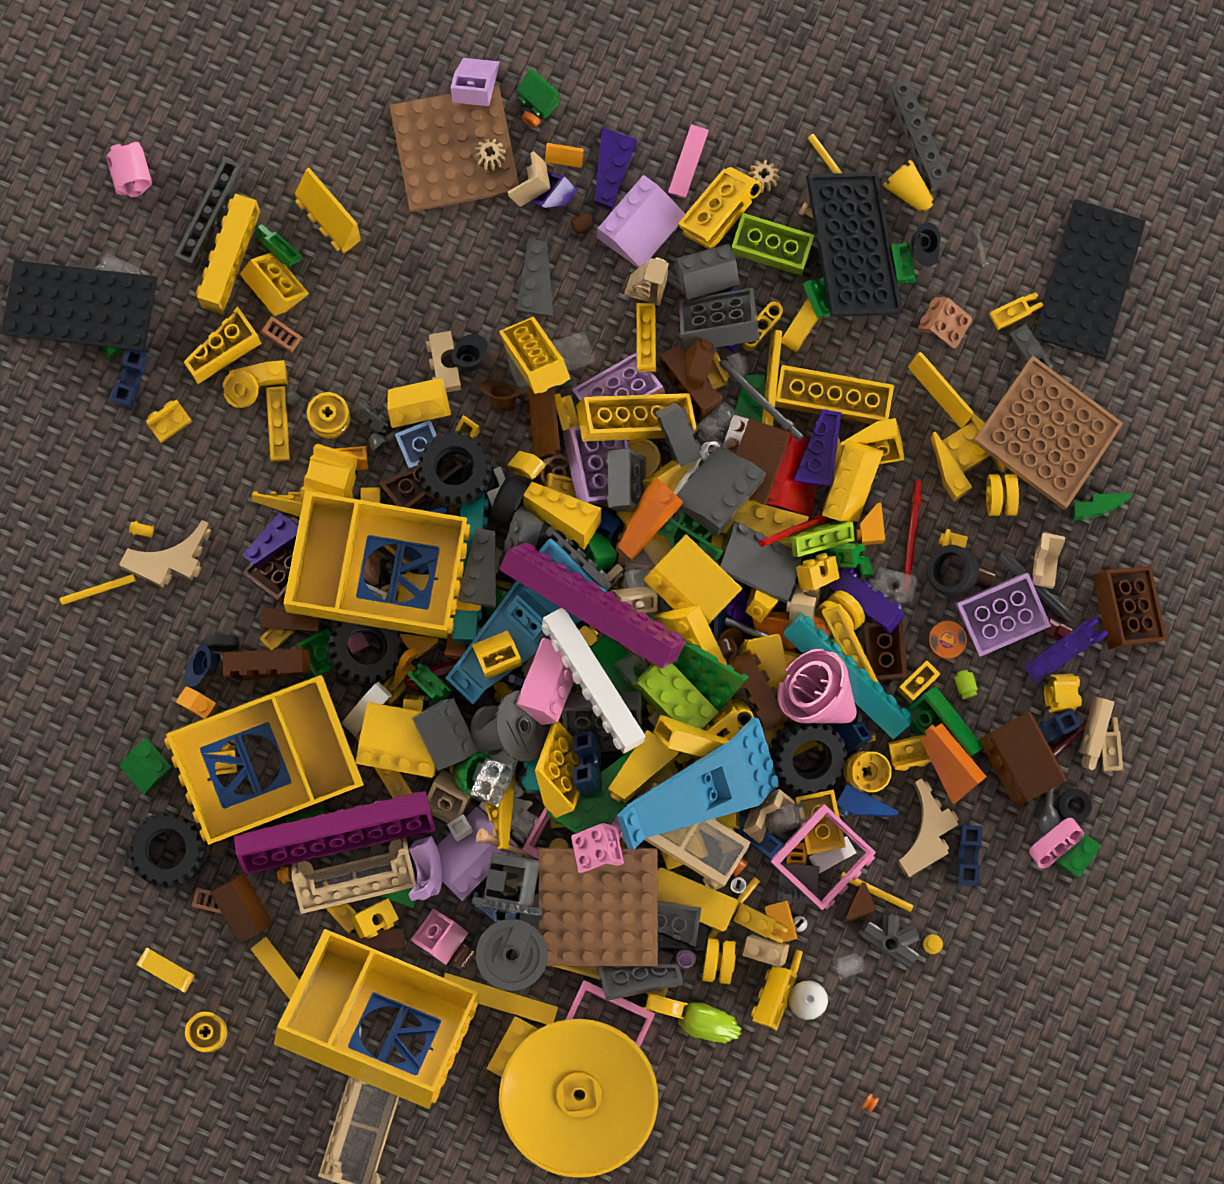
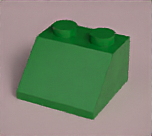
M531 68L516 90L517 100L523 106L527 105L531 109L532 114L545 120L559 105V92Z
M147 738L131 750L119 765L144 795L174 771L172 766Z
M1084 834L1081 841L1057 859L1054 864L1073 878L1078 879L1102 845Z

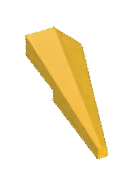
M257 491L252 493L253 502L298 517L301 515L303 504L301 492H288V495H277L276 492H271L270 495L258 494ZM351 493V499H354V493Z
M516 768L508 789L478 783L489 789L483 797L489 821L493 823L495 828L493 834L498 838L499 850L509 849Z

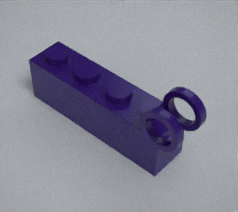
M857 565L855 568H849L848 570H842L843 567H838L840 578L828 584L830 591L834 593L841 590L853 596L859 602L867 618L891 633L904 617L901 610L902 607L895 601H892V603L888 601L887 596L881 591L875 592L867 581L863 580L861 582L858 580Z
M1097 618L1090 621L1086 620L1025 664V669L1034 681L1039 683L1088 646L1102 640L1108 632L1104 630L1098 634L1093 626L1099 620Z

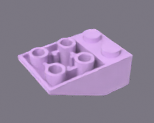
M463 58L453 76L451 84L452 102L489 106L500 62Z

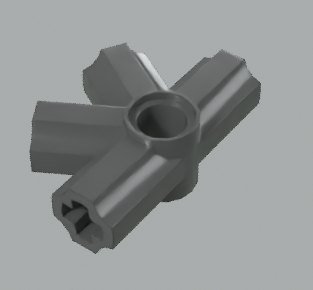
M883 915L882 929L869 922L861 937L879 948L884 955L891 956L910 969L919 956L918 953L908 947L920 940L913 925L899 931L900 916ZM886 941H891L894 944L893 950L886 948Z

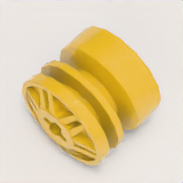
M856 752L846 760V766L843 767L846 783L862 792L880 791L889 783L891 778L890 763L884 755L878 752ZM863 768H866V769H865V771L867 772L866 775H863V774H864V771H862Z

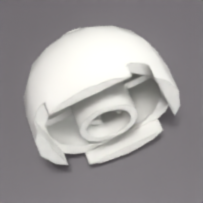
M811 980L796 984L789 996L791 1011L798 1018L804 1020L815 1019L821 1016L828 1004L825 989L819 983Z

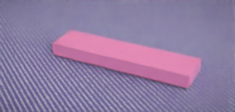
M691 124L668 194L686 199L709 132L708 129Z

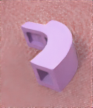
M429 836L415 840L409 848L417 870V886L413 887L408 894L411 901L417 899L420 901L425 900L430 896L437 895L441 889V859L433 837Z

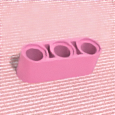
M1067 818L1030 848L1029 853L1040 868H1047L1081 841L1084 832L1073 818Z

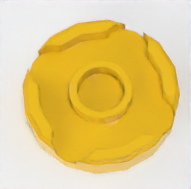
M245 370L233 371L226 376L223 382L224 398L233 407L245 408L255 402L259 387L253 374Z

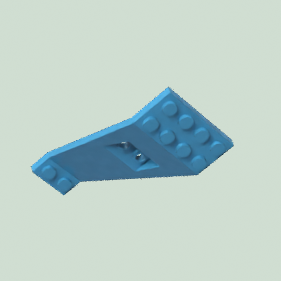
M552 539L547 540L540 549V553L548 554L556 563L559 562L566 565L567 569L571 572L581 574L583 579L596 583L601 590L607 592L604 587ZM516 581L457 664L446 676V679L472 704L477 703L489 687L514 669L486 680L472 644L508 630L523 664L536 654L542 638L551 640L550 636H546L542 630L543 617L561 607L519 581ZM567 611L575 625L582 621ZM533 623L537 625V629L533 627Z
M752 717L733 739L628 804L617 815L627 848L634 850L648 837L759 806L779 784L759 718Z

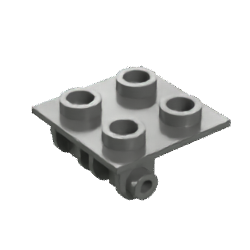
M781 863L818 898L817 888L820 866ZM780 872L777 901L814 904Z

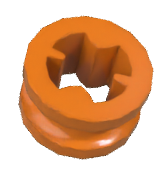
M871 1093L861 1108L863 1110L867 1109L869 1114L879 1100L877 1097L873 1098Z

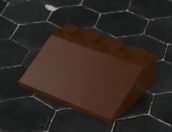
M528 386L527 392H524L525 404L528 403L529 410L526 411V421L530 422L531 429H528V440H532V447H529V452L541 460L553 455L559 456L560 442L554 386L548 388L543 393L537 394Z
M733 415L722 449L752 462L766 473L763 483L748 499L749 501L766 505L791 432L749 418Z
M292 516L289 519L297 526L299 525V520ZM296 539L292 541L293 544L289 547L284 546L278 550L274 557L258 568L250 563L242 572L243 575L283 608H285L284 598Z
M1151 566L1110 569L1092 575L1103 627L1108 632L1106 635L1108 650L1167 640Z
M1031 712L1014 719L979 739L1015 808L1067 781Z

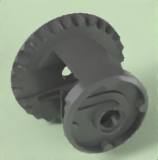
M521 690L506 695L501 700L499 706L482 707L474 714L471 721V736L475 746L483 754L497 755L503 750L513 760L524 762L532 761L541 755L549 733V724L541 725L516 705Z
M510 852L507 855L492 853L484 898L474 897L472 904L496 908L500 912L512 914L520 912L542 915V909L533 906L540 862L525 858V855ZM504 865L524 868L522 882L518 883V887L521 888L519 901L499 898V891L516 894L517 890L506 885V880L519 878V874L503 871Z
M506 919L496 922L486 929L477 944L476 962L480 973L490 984L502 990L516 991L529 987L540 978L547 964L548 951L545 940L541 933L526 921Z

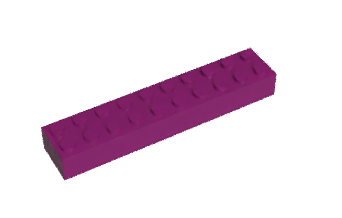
M523 543L508 549L499 570L662 669L677 661L686 643V640L682 639V636L677 632L669 631L662 623L652 621L648 618L647 614L634 610L627 602L619 601L614 594L604 592L596 583L586 581L581 574L571 572L567 569L566 565L559 562L556 563L548 554L538 552L529 543Z
M426 791L402 797L397 796L385 801H376L364 806L358 805L355 808L338 810L329 814H320L312 818H303L295 822L281 823L269 828L264 827L256 831L242 832L234 835L237 858L243 872L247 875L436 831L430 803Z

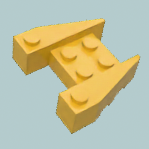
M975 414L967 426L944 440L940 439L936 431L931 436L943 487L953 502L968 494L972 489L964 473L988 458H992L1001 473L1008 469L972 442L985 424Z

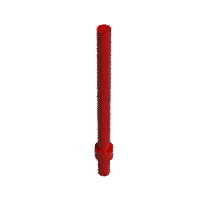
M920 480L914 481L913 495L910 498L912 506L902 593H909L918 512L919 505L922 503V481Z
M818 514L811 520L759 540L758 544L760 547L767 546L814 526L824 525L825 522L832 520V518Z

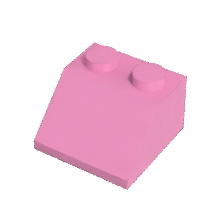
M433 908L411 941L446 965L464 941L468 932Z

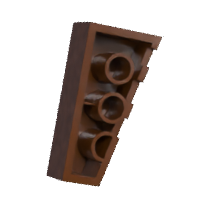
M680 345L661 354L659 366L672 386L676 384L678 394L690 393L693 413L699 420L698 424L701 426V429L718 421L722 396L718 391H715L710 380L706 378L703 384L687 377L686 353Z
M451 454L444 457L438 463L437 475L442 482L448 484L458 477L464 468L456 456ZM418 466L403 474L400 473L392 479L379 483L382 491L395 506L416 509L429 499L426 491L421 486Z
M293 646L291 649L274 648V650L260 649L256 651L223 652V676L245 681L310 675V651L304 650L302 646Z
M749 649L729 660L730 665L735 668V672L740 675L746 674L749 676L741 687L746 690V695L751 704L754 705L755 711L766 730L769 731L788 720L787 716L781 710L777 700L778 692L774 686L770 687L767 682L770 678L766 670L761 671L759 667L761 661L757 654L752 655Z

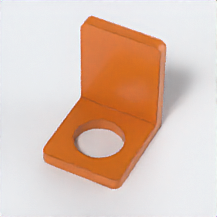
M453 633L448 634L444 658L459 660L465 653L466 645L454 644L452 639Z

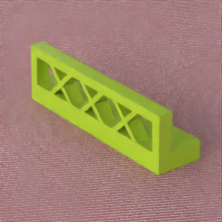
M836 520L809 528L784 538L781 542L791 543L793 556L800 557L855 541L853 522Z

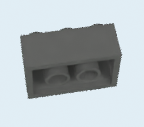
M730 244L676 259L674 270L687 301L740 285L736 259Z
M630 448L608 451L606 459L608 467L606 479L608 485L607 504L609 508L615 511L634 513L645 491V486L642 482L645 479V457Z
M520 506L514 513L502 556L499 559V566H501L508 549L523 543H529L536 547L543 523L525 506Z
M454 698L441 700L412 718L437 770L463 761L479 751L472 740V736Z

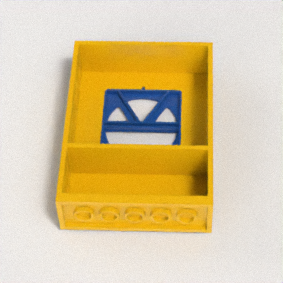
M305 491L284 598L285 611L447 639L448 634H452L454 618H451V616L456 614L457 599H455V596H459L460 580H458V577L462 578L464 562L461 560L466 558L467 543H465V540L469 541L470 524H467V518ZM397 544L386 601L377 597L369 590L364 580L363 569L367 558L376 549L385 545ZM405 546L413 548L422 555V558L402 565ZM428 565L429 579L422 591L401 575L403 572ZM398 582L415 597L408 601L396 602Z
M322 674L168 732L166 734L167 738L164 739L167 749H172L174 754L171 757L174 767H179L181 772L178 776L182 787L186 786L188 792L185 794L189 805L193 804L195 810L192 812L196 823L200 822L201 824L200 834L203 842L207 841L208 845L364 785ZM256 734L270 740L279 752L281 766L278 776L263 791L241 735ZM234 739L240 757L205 753L219 752L229 740ZM216 762L244 766L227 787L220 783L215 771ZM248 775L254 794L241 795L234 793L237 786Z
M324 929L277 1026L274 1045L429 1109L431 1103H436L439 1097L440 1089L446 1081L448 1071L455 1060V1055L458 1053L463 1037L466 1036L470 1021L473 1020L479 1003V1000H476L478 992ZM378 1008H399L400 1010L378 1058L374 1057L365 1049L360 1039L359 1029L362 1020L367 1014ZM407 1012L412 1014L422 1025L421 1027L400 1028ZM424 1034V1048L417 1057H414L397 1036ZM392 1044L406 1062L389 1063L385 1061Z

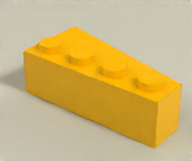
M238 307L228 319L226 318L221 323L222 325L215 332L208 336L204 344H200L184 361L197 384L261 344L257 333Z
M531 482L523 495L524 506L540 521L550 524L551 528L555 531L559 530L565 534L566 538L570 541L574 540L582 549L586 548L601 523L600 507L540 484Z

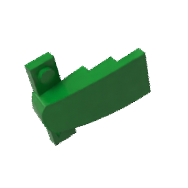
M682 512L678 522L670 518L657 532L668 539L672 549L687 534L716 563L723 554L721 549L707 541L712 533L685 512Z

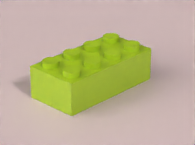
M742 213L731 249L735 256L802 276L814 235Z
M652 663L632 684L637 691H641V695L660 715L693 727L703 729L718 713L715 707L673 664L662 669Z

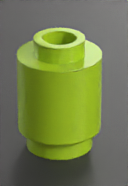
M968 670L957 672V676L954 679L962 699L977 696L976 691L978 688L973 672H968Z

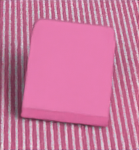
M362 632L353 634L349 638L347 646L352 655L368 647L369 644Z

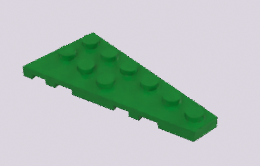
M685 643L677 661L672 663L718 711L726 705L749 678L746 674L740 675L735 672V668L729 664L727 666L723 665L718 661L717 657L693 643L690 645Z

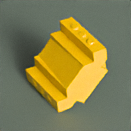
M320 444L313 446V455L310 457L308 471L304 477V486L301 488V499H304L305 491L350 498L356 480L357 456Z

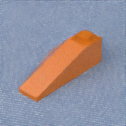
M657 477L643 492L618 545V548L631 560L684 503Z

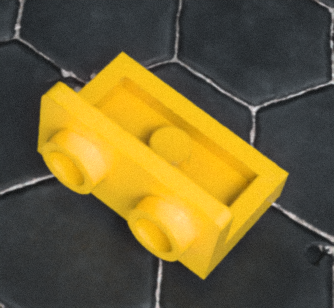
M925 734L888 743L891 763L895 770L905 771L909 767L916 765L922 767L931 762L921 742Z

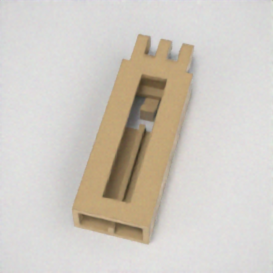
M1093 697L1079 752L1084 754L1081 762L1084 768L1090 770L1096 768L1114 701Z

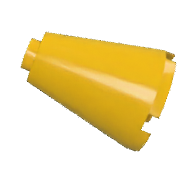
M910 159L907 161L909 165L901 166L888 178L890 183L884 182L883 186L919 212L921 210L925 212L933 205L931 202L933 197Z

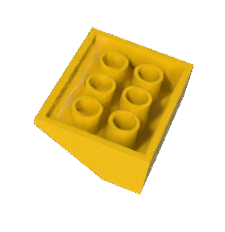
M307 168L295 191V203L301 210L305 209L308 212L307 217L313 224L316 222L320 226L319 231L325 238L328 236L332 240L330 243L336 251L340 250L345 254L361 241L358 225L312 170Z
M687 534L643 579L674 610L699 605L708 625L743 589Z
M699 605L653 615L655 620L662 623L667 630L677 632L686 640V643L689 645L691 643L717 657L720 663L727 666Z
M367 702L358 744L356 764L433 778L436 767L412 719L420 714L421 711Z
M559 721L558 723L551 724L535 769L543 804L555 818L573 811L580 794L573 785V767L580 766L579 759L573 751L574 738Z

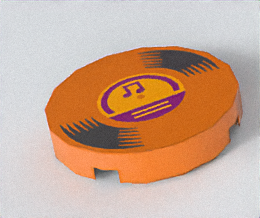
M943 621L933 627L929 634L928 642L933 654L942 659H952L961 655L966 648L967 636L962 626L956 622Z

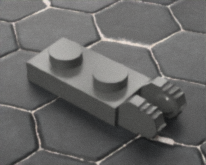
M1026 324L1009 334L1026 362L1031 356H1034L1050 369H1053L1050 360L1046 357L1045 352Z

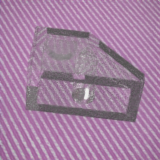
M857 953L836 959L833 962L839 980L864 972L865 964L862 956L858 957Z

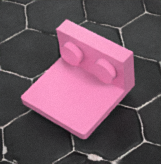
M601 823L571 836L579 873H584L606 863L615 866L624 864L616 826Z

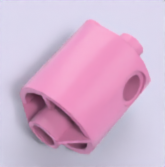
M133 142L125 146L117 144L111 147V151L106 155L116 193L128 195L129 197L140 196L152 185L143 148L139 142Z

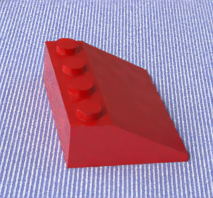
M790 435L766 504L767 506L808 516L809 518L812 517L817 485L793 482L810 439L803 437L801 441H798Z

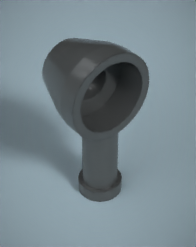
M397 427L396 430L385 437L378 433H373L368 438L373 453L380 454L389 446V443L396 439L395 434L402 430Z

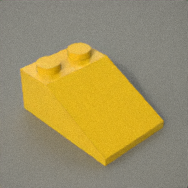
M896 418L877 421L848 438V440L882 450L883 454L879 464L904 460L903 443ZM846 440L841 442L842 451L844 449Z
M834 790L794 798L800 827L822 804H825L840 818ZM826 815L803 838L807 855L846 847L843 831Z

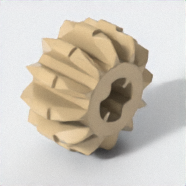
M487 138L485 144L480 141V147L475 148L477 154L474 155V158L478 160V166L484 165V170L491 166V170L494 171L495 165L501 167V162L506 160L504 156L506 150L502 149V143L496 144V139L489 142ZM489 152H492L493 155L491 154V157L487 156V153L489 155Z
M764 160L763 164L757 161L756 166L752 165L750 167L751 171L748 172V176L761 182V193L764 191V188L769 192L771 191V186L776 187V181H779L780 177L777 175L778 168L773 169L774 164L767 165L766 160ZM762 174L766 175L765 179L761 178Z

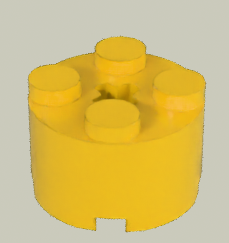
M1066 673L1050 674L1046 677V680H1049L1048 685L1044 686L1046 706L1051 707L1048 710L1050 713H1061L1070 709L1075 711L1077 707L1081 706V696L1078 695V687L1080 686L1078 676Z
M200 1012L194 1015L186 1024L185 1037L190 1046L195 1050L205 1053L214 1052L225 1043L227 1026L218 1015L211 1012ZM206 1027L208 1028V1030H211V1033L208 1034L207 1037L202 1034V1031H205Z

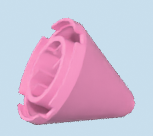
M814 649L800 655L788 666L785 671L788 674L784 682L779 683L777 693L779 706L785 715L799 723H850L854 720L857 711L848 670L844 661L832 651H825L824 649Z

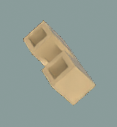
M451 331L430 334V341H426L427 351L432 352L433 359H429L430 368L435 370L436 377H432V379L443 378L446 392L461 390L458 368H447L442 364L443 358L451 355L454 351Z
M799 582L797 584L794 583L793 592H791L786 612L790 613L789 620L793 621L800 613L809 616L812 620L814 619L815 608L818 606L821 597V587L816 590H801Z

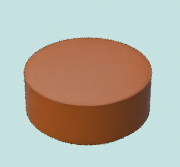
M527 111L521 117L525 124L533 128H537L540 123V119Z
M742 858L732 875L737 877L747 866L748 862Z

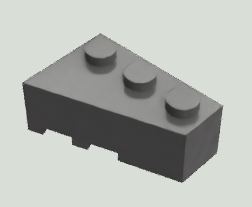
M675 402L656 411L659 425L666 437L665 442L671 449V452H669L671 458L680 467L702 458L699 452L702 450L698 440H694L693 437L695 431L691 423H687L686 417H688L685 408L683 406L680 407Z

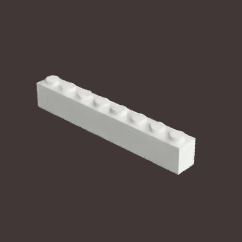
M560 608L543 617L541 627L544 634L550 636L554 650L556 652L559 651L562 655L564 666L570 668L573 673V680L582 687L583 696L592 703L595 715L601 717L605 731L611 733L614 738L613 743L618 750L621 749L624 754L644 743L645 734L567 611Z

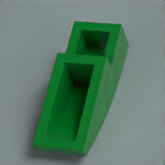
M1131 493L1093 494L1090 497V502H1074L1071 506L1072 521L1086 520L1107 514L1126 503L1131 498Z

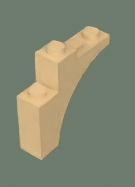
M202 520L196 530L186 540L163 551L140 552L127 548L119 566L123 570L161 588L170 582L172 577L171 571L192 581L201 571L200 562L195 558L200 556L204 540L209 539L212 532L211 526L208 522Z
M922 778L913 784L921 805L920 830L911 849L903 858L897 861L906 878L911 877L948 855L947 850L949 847L945 840H941L939 837L959 825L957 823L959 819L954 811H950L949 808L943 812L940 810L942 808L941 803L937 798H933L930 793L932 791L927 781L924 782Z

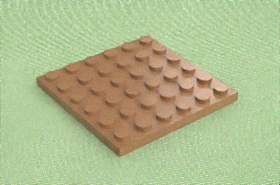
M499 85L494 86L489 106L453 103L451 94L390 105L410 212L506 195L508 191L519 185ZM487 138L489 142L496 139V144L502 143V149L506 150L504 155L506 160L501 162V167L495 165L494 171L491 170V166L484 170V165L478 166V160L474 158V155L477 154L475 148L480 147V141L485 144ZM489 152V155L487 153V156L491 157V154L493 155V153Z
M1031 356L972 442L1065 510L1123 423L1036 357Z
M539 847V908L542 909V915H539V932L547 946L548 958L546 966H658L657 848H635L634 850L621 848L624 864L615 866L606 863L584 873H579L574 848Z

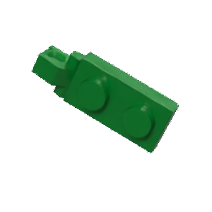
M262 224L256 228L253 235L288 268L300 261L302 255L276 231L272 233Z

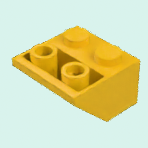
M508 630L472 644L486 680L522 666L521 657Z

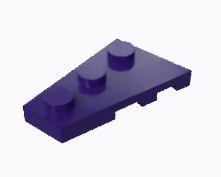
M279 513L242 556L258 568L274 557L278 550L293 544L292 541L296 539L298 526Z

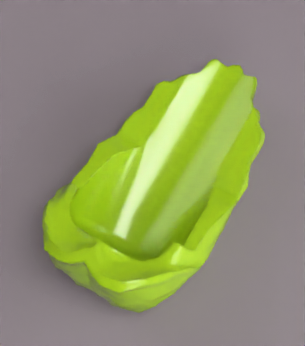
M693 1002L684 1005L681 1016L684 1019L679 1018L678 1020L681 1028L690 1036L724 1044L732 1039H738L742 1030L737 1025L733 1016L705 1003Z

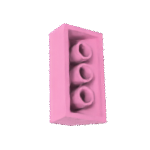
M547 638L541 639L516 701L518 707L541 725L558 723L574 682L572 671L564 666L562 655L559 651L556 652L551 643L552 640Z

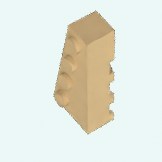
M661 258L648 259L630 275L624 295L660 306L667 285L669 263H666Z

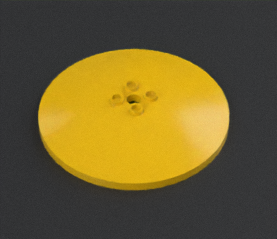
M567 1019L538 1029L523 1040L515 1049L505 1066L501 1078L499 1108L505 1130L517 1149L527 1159L537 1166L558 1175L591 1177L620 1167L642 1148L656 1120L658 1087L648 1058L641 1048L626 1034L599 1021ZM578 1089L583 1090L585 1097L577 1099L574 1096V1092Z

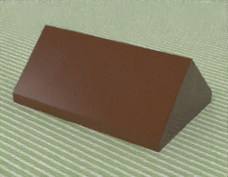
M903 620L898 623L891 633L876 623L864 624L867 659L878 682H893L907 678Z
M244 872L210 892L238 943L262 933L273 923Z
M862 882L857 886L841 923H850L871 915L876 910L866 883Z

